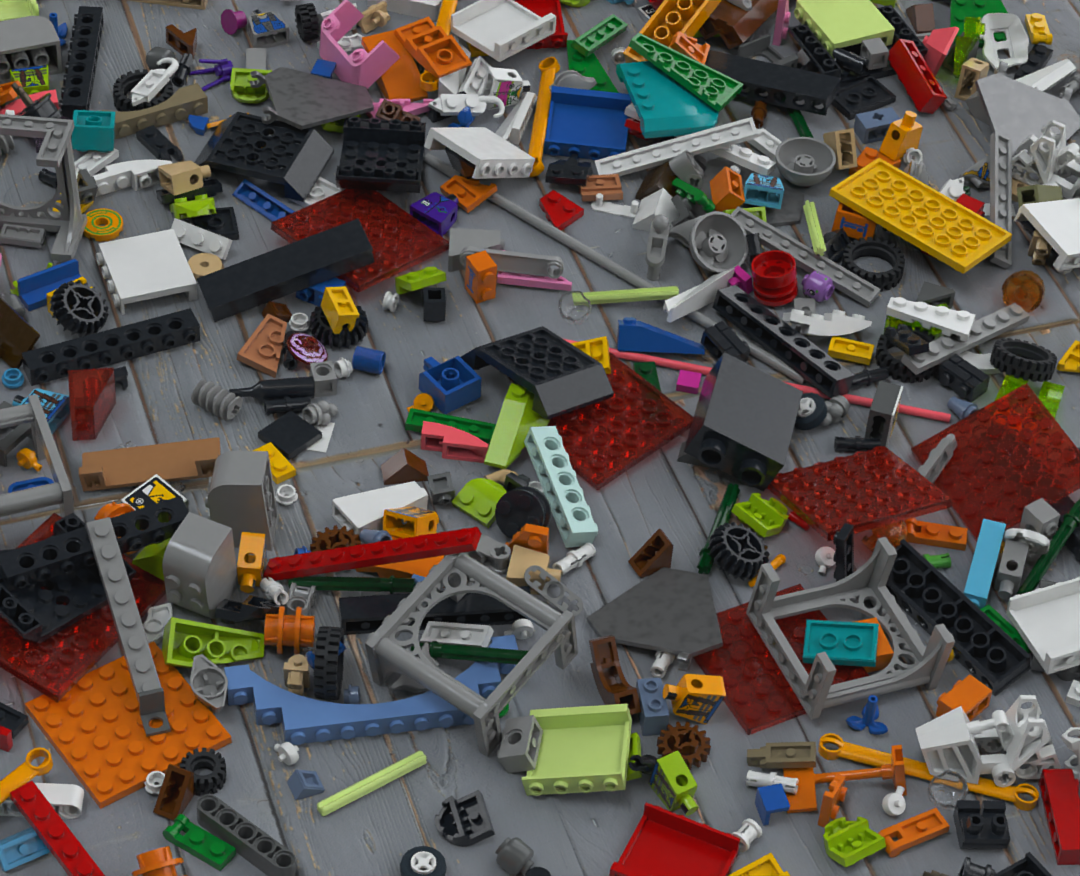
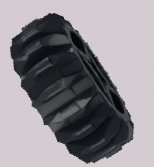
M71 280L60 285L53 293L54 295L50 301V311L54 312L52 318L58 319L57 325L64 327L63 331L68 329L71 335L77 333L80 338L84 335L98 333L105 325L109 315L107 313L109 307L105 305L106 299H101V293L95 291V287H88V283L82 285L80 280L75 283Z
M317 306L314 312H311L309 321L312 337L320 341L323 346L329 345L331 349L338 347L340 350L344 346L349 349L350 345L356 346L357 342L363 341L367 333L368 320L366 311H363L361 306H356L360 315L356 319L353 330L349 332L347 328L349 324H344L340 334H334L321 306Z
M725 522L715 529L708 541L709 556L714 558V564L720 566L719 570L723 569L727 572V575L732 574L735 579L740 577L743 581L747 578L752 580L756 577L761 564L768 563V556L770 555L766 551L768 546L763 544L764 539L759 538L757 533H753L750 527L745 528L742 523L737 525L735 522L731 524Z

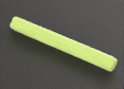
M807 200L805 205H803L813 250L815 255L820 254V256H823L826 246L815 203Z
M678 286L580 292L573 294V304L578 306L666 300L678 295L679 289Z
M417 751L318 802V812L321 816H326L427 763L426 755L422 751Z

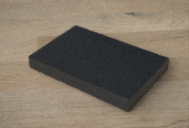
M871 75L841 87L840 95L834 98L831 105L848 120H852L856 114L874 111L894 103L896 96Z

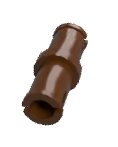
M755 101L751 115L756 129H759V126L760 128L763 126V120L767 116L766 107L768 103Z

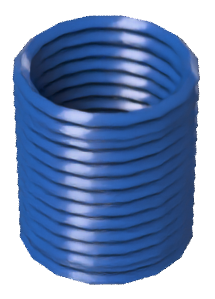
M357 346L353 354L352 368L380 375L385 365L386 353L385 351Z

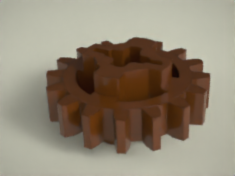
M334 525L333 530L326 527L324 533L318 531L317 537H312L310 550L315 552L361 545L359 534L355 535L353 529L347 531L346 526L338 529L337 525Z
M678 721L676 722V727L668 724L667 730L660 731V737L657 739V754L664 757L678 750L689 770L692 769V765L699 768L701 767V761L706 763L708 755H710L711 739L706 737L705 730L698 731L699 725H695L692 728L690 723L686 722L685 726H681Z

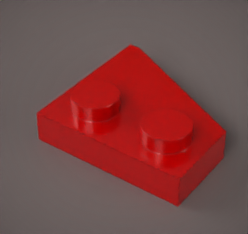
M552 190L539 200V206L545 212L548 222L551 221L553 226L559 230H563L584 215L582 207L555 190Z

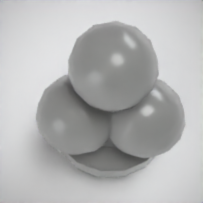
M838 395L825 402L827 416L821 425L836 424L841 420V417L848 413L850 403L844 396Z
M321 400L317 404H308L303 409L302 416L305 421L313 426L327 425L330 423L331 417L337 414L338 408L333 403L328 404L325 400Z

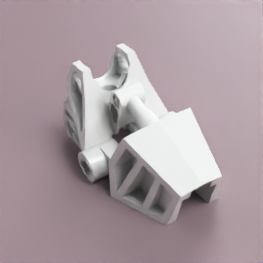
M1053 120L1043 126L1040 138L1032 134L1021 142L1016 150V155L1012 157V177L1030 186L1039 185L1040 183L1042 185L1061 186L1063 197L1066 199L1080 198V153L1078 152L1080 147L1076 143L1066 146V125ZM1051 127H1058L1061 133H1053ZM1029 173L1037 174L1039 179H1033ZM1071 174L1078 177L1075 184L1063 178L1070 177Z
M1020 695L1006 712L1003 710L994 711L991 719L970 722L962 707L959 706L915 728L930 775L978 785L981 774H992L995 785L998 787H1008L1015 782L1016 775L1022 779H1040L1043 769H1061L1045 720L1039 718L1042 712L1035 695ZM1032 702L1030 708H1020L1023 703ZM976 743H980L981 748L990 753H996L1004 748L1006 754L980 755ZM1023 764H1031L1027 769L1019 768Z

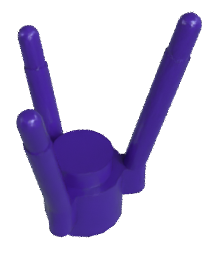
M199 59V63L217 65L214 68L191 71L189 74L198 75L215 72L217 77L220 76V79L201 88L203 91H206L224 81H230L232 68L234 67L232 62L227 59Z

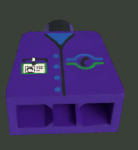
M433 192L410 205L409 222L442 238L457 220L458 198L454 194L444 197L437 192Z

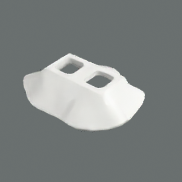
M988 13L984 15L978 27V34L984 40L982 54L985 60L994 69L999 67L1000 61L1008 63L1007 68L1025 64L1028 61L1029 38L1019 17L1011 13ZM1004 32L1006 41L996 42L993 33ZM1007 49L1010 58L999 59L997 50Z

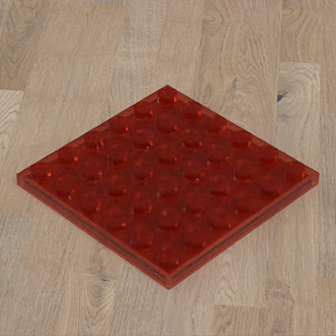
M345 189L271 222V230L291 244L359 219L373 248L372 253L375 262L337 276L338 279L346 281V284L358 293L449 249V241L376 190Z
M610 352L611 373L606 375L613 389L614 396L571 411L570 413L556 416L550 419L548 426H556L558 434L562 437V444L569 455V461L573 470L596 490L601 489L690 429L693 421L692 415Z
M1027 383L911 448L912 454L919 464L924 465L929 457V453L932 449L936 448L941 439L945 438L948 434L955 435L957 447L953 451V456L934 481V484L965 527L968 528L967 530L976 542L978 541L983 518L1006 524V531L1021 522L1024 507L1043 498L1051 505L1080 489V451Z
M877 446L865 452L858 451L854 455L836 457L831 461L817 462L809 467H799L790 472L778 473L767 487L768 490L827 541H832L835 533L840 531L845 523L854 525V534L952 507V498L886 446Z
M801 584L776 592L775 597L805 589ZM747 602L716 613L723 646L693 658L705 675L723 677L726 697L723 701L746 734L750 735L806 714V711L746 614L749 604ZM820 610L775 620L808 675L813 663H803L806 620L828 621ZM834 665L836 673L831 685L869 675L862 666Z

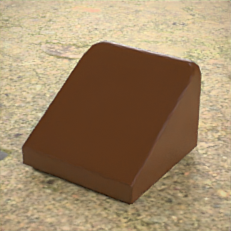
M268 301L262 311L263 318L270 314L285 322H289L292 316L286 304Z

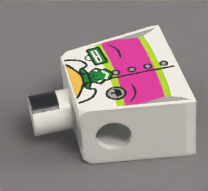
M488 67L481 95L496 96L502 100L505 107L516 105L519 101L520 93L530 91V83L528 80H522L514 69ZM486 104L487 110L499 108L496 104Z

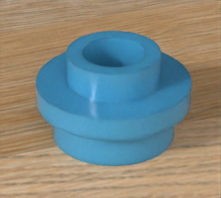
M17 368L7 369L2 376V384L7 388H18L25 381L24 375Z

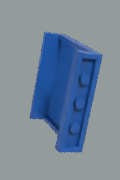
M552 86L546 139L544 141V154L565 157L577 154L578 158L599 160L626 152L628 127L624 125L626 119L630 117L624 113L626 107L631 104L630 95Z

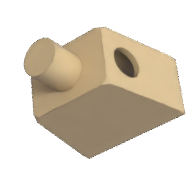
M970 58L962 65L954 97L965 101L977 91L975 82L987 77L990 64L976 58Z
M854 128L824 133V143L829 145L836 155L834 167L838 170L858 167Z
M193 161L158 166L161 187L174 196L202 188L203 179L211 177L209 165L199 166Z
M514 545L506 579L516 586H529L524 580V573L530 566L537 565L560 582L562 570L549 568L550 556L548 554ZM530 571V582L533 583L536 580L542 585L538 588L542 591L544 585L550 579L546 576L544 581L539 577L540 571ZM530 587L531 594L540 595L538 592H536L533 588Z

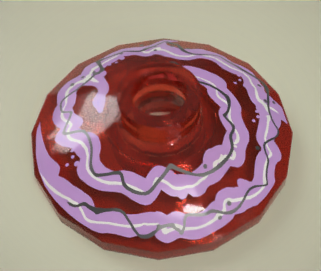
M294 333L288 337V350L300 362L310 365V363L327 360L328 353L326 348L315 337L305 333Z

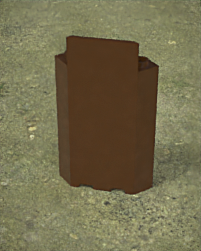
M722 0L699 31L705 40L720 34L730 50L744 43L777 10L779 0H752V10L745 11L727 0Z

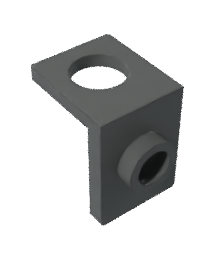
M163 688L139 692V714L146 736L170 732L171 728L165 712ZM153 719H159L163 722V725L159 728H152L148 724Z

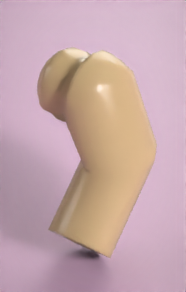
M501 469L484 476V478L504 484L507 474L511 472L517 476L518 474L515 471Z

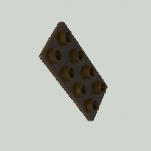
M0 297V358L11 368L19 369L23 363L22 353L33 348L40 334Z

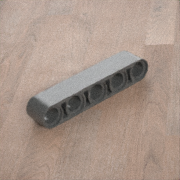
M207 794L197 800V821L201 827L235 847L236 853L267 876L296 875V858L290 850L218 797Z

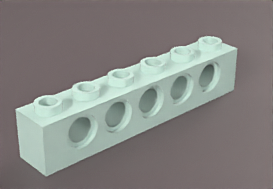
M556 426L530 427L524 443L543 492L549 501L551 512L565 547H582L587 542L592 544L598 534V527L593 521L590 507L584 498L583 489L577 481L576 472L570 464L569 455L562 444V437L558 434Z

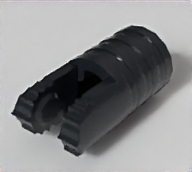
M841 48L833 50L832 55L835 58V62L858 75L865 73L869 64L868 59Z

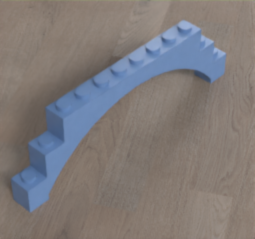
M515 635L491 637L488 647L518 650ZM475 661L468 669L454 679L487 699L502 682L500 674H509L516 664ZM249 664L224 667V673L228 680V706L253 703L256 724L271 725L282 723L284 741L290 742L292 745L474 724L473 718L432 691L386 703H333L315 700L284 690L251 671Z

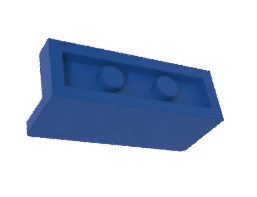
M72 259L17 280L19 298L28 312L46 306L47 293L59 288L64 283L82 277L79 274L78 261Z

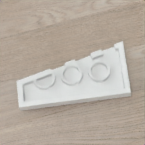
M891 297L886 310V315L909 323L918 321L926 329L930 330L933 327L941 329L942 334L947 336L952 334L958 335L960 340L964 342L968 341L975 321V314H970L964 310H951L945 306L927 305L925 302L908 301L901 297Z

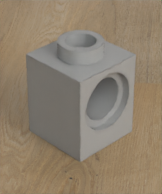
M880 37L862 40L860 56L869 60L868 70L887 67L889 50Z
M332 361L310 363V376H313L314 397L337 395V378Z

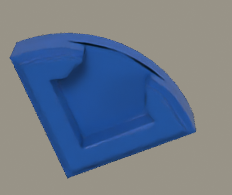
M189 115V126L195 130L196 134L204 136L209 118Z

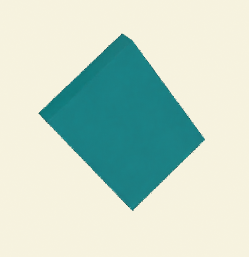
M806 620L803 663H813L817 653L826 652L833 665L876 667L879 624Z

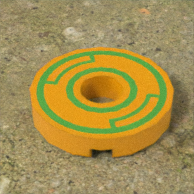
M102 208L86 213L88 221L83 234L89 239L91 237L99 242L110 241L117 238L119 233L123 231V219L114 210Z

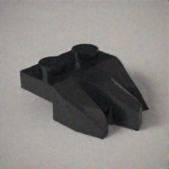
M572 154L567 160L560 159L549 164L545 175V183L586 186L589 175L593 173L592 165L590 162H579L578 155Z
M249 595L243 603L224 599L217 606L214 617L220 618V621L226 624H235V622L245 620H264L266 614H279L280 606L274 600Z

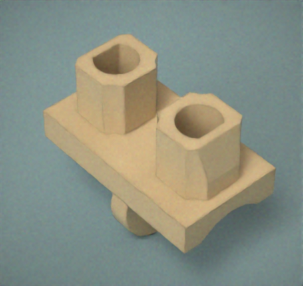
M381 1L376 5L368 7L367 10L362 12L364 17L357 23V26H360L362 33L365 34L378 26H385L387 21L391 19L387 12V2Z
M1036 229L1028 249V256H1032V264L1044 265L1046 258H1049L1052 246Z
M296 654L289 658L288 663L284 662L285 686L289 688L288 691L303 696L304 688H310L309 664L304 655Z

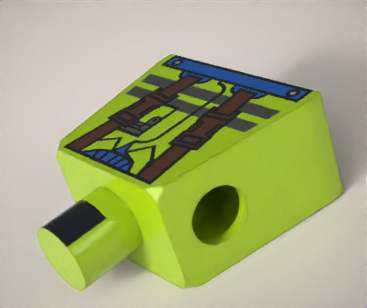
M48 65L11 69L10 80L11 82L18 80L28 95L48 91L50 88Z
M677 750L657 759L648 783L669 811L681 808L686 816L696 812L699 807L693 797L697 789V783L679 751Z

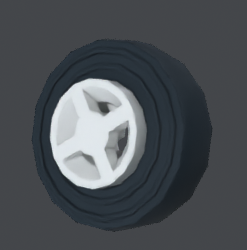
M802 394L794 425L796 429L811 430L819 426L826 418L827 406L818 394Z
M418 846L408 850L403 855L400 863L401 876H445L447 870L446 861L441 852L428 846Z

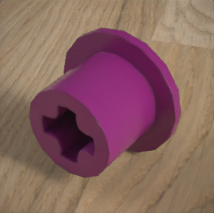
M231 9L224 10L221 14L222 28L227 34L232 35L238 29L246 27L247 17L243 11L234 12Z

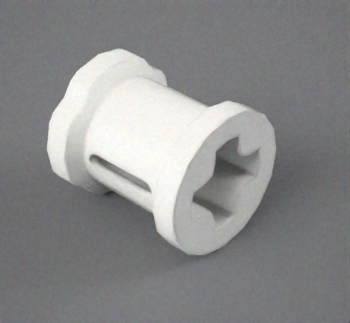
M752 819L744 820L742 827L737 832L731 833L733 836L740 838L739 851L746 852L750 847V843L762 835L761 827Z

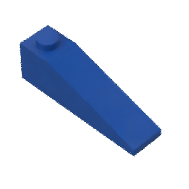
M625 317L623 320H618V351L705 354L704 346L700 343L644 322L636 321V318Z

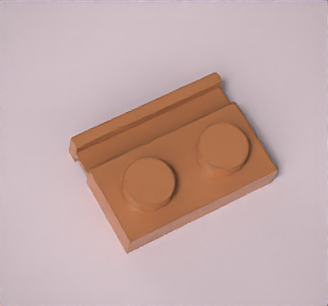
M619 174L589 175L586 186L578 185L582 202L596 201V194L598 193L603 194V201L623 200Z

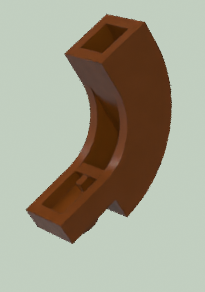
M609 635L589 640L593 660L590 665L598 692L604 704H628L631 715L641 712L637 688L630 686L623 675L615 636Z

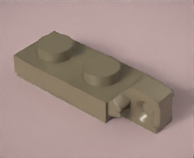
M816 742L766 743V746L760 747V749H747L748 766L764 769L816 767Z

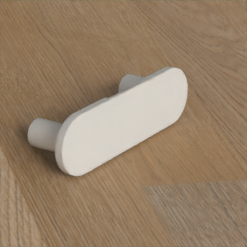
M598 193L596 194V201L591 203V208L598 212L635 218L639 202L633 200L631 206L603 201V194Z

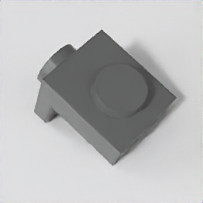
M87 169L79 170L77 185L80 205L88 204L95 201L98 186L94 177L89 174Z
M677 194L671 198L681 215L671 222L673 227L695 218L690 210L693 207L686 197L682 198Z
M450 472L427 476L433 504H448L455 498V490Z

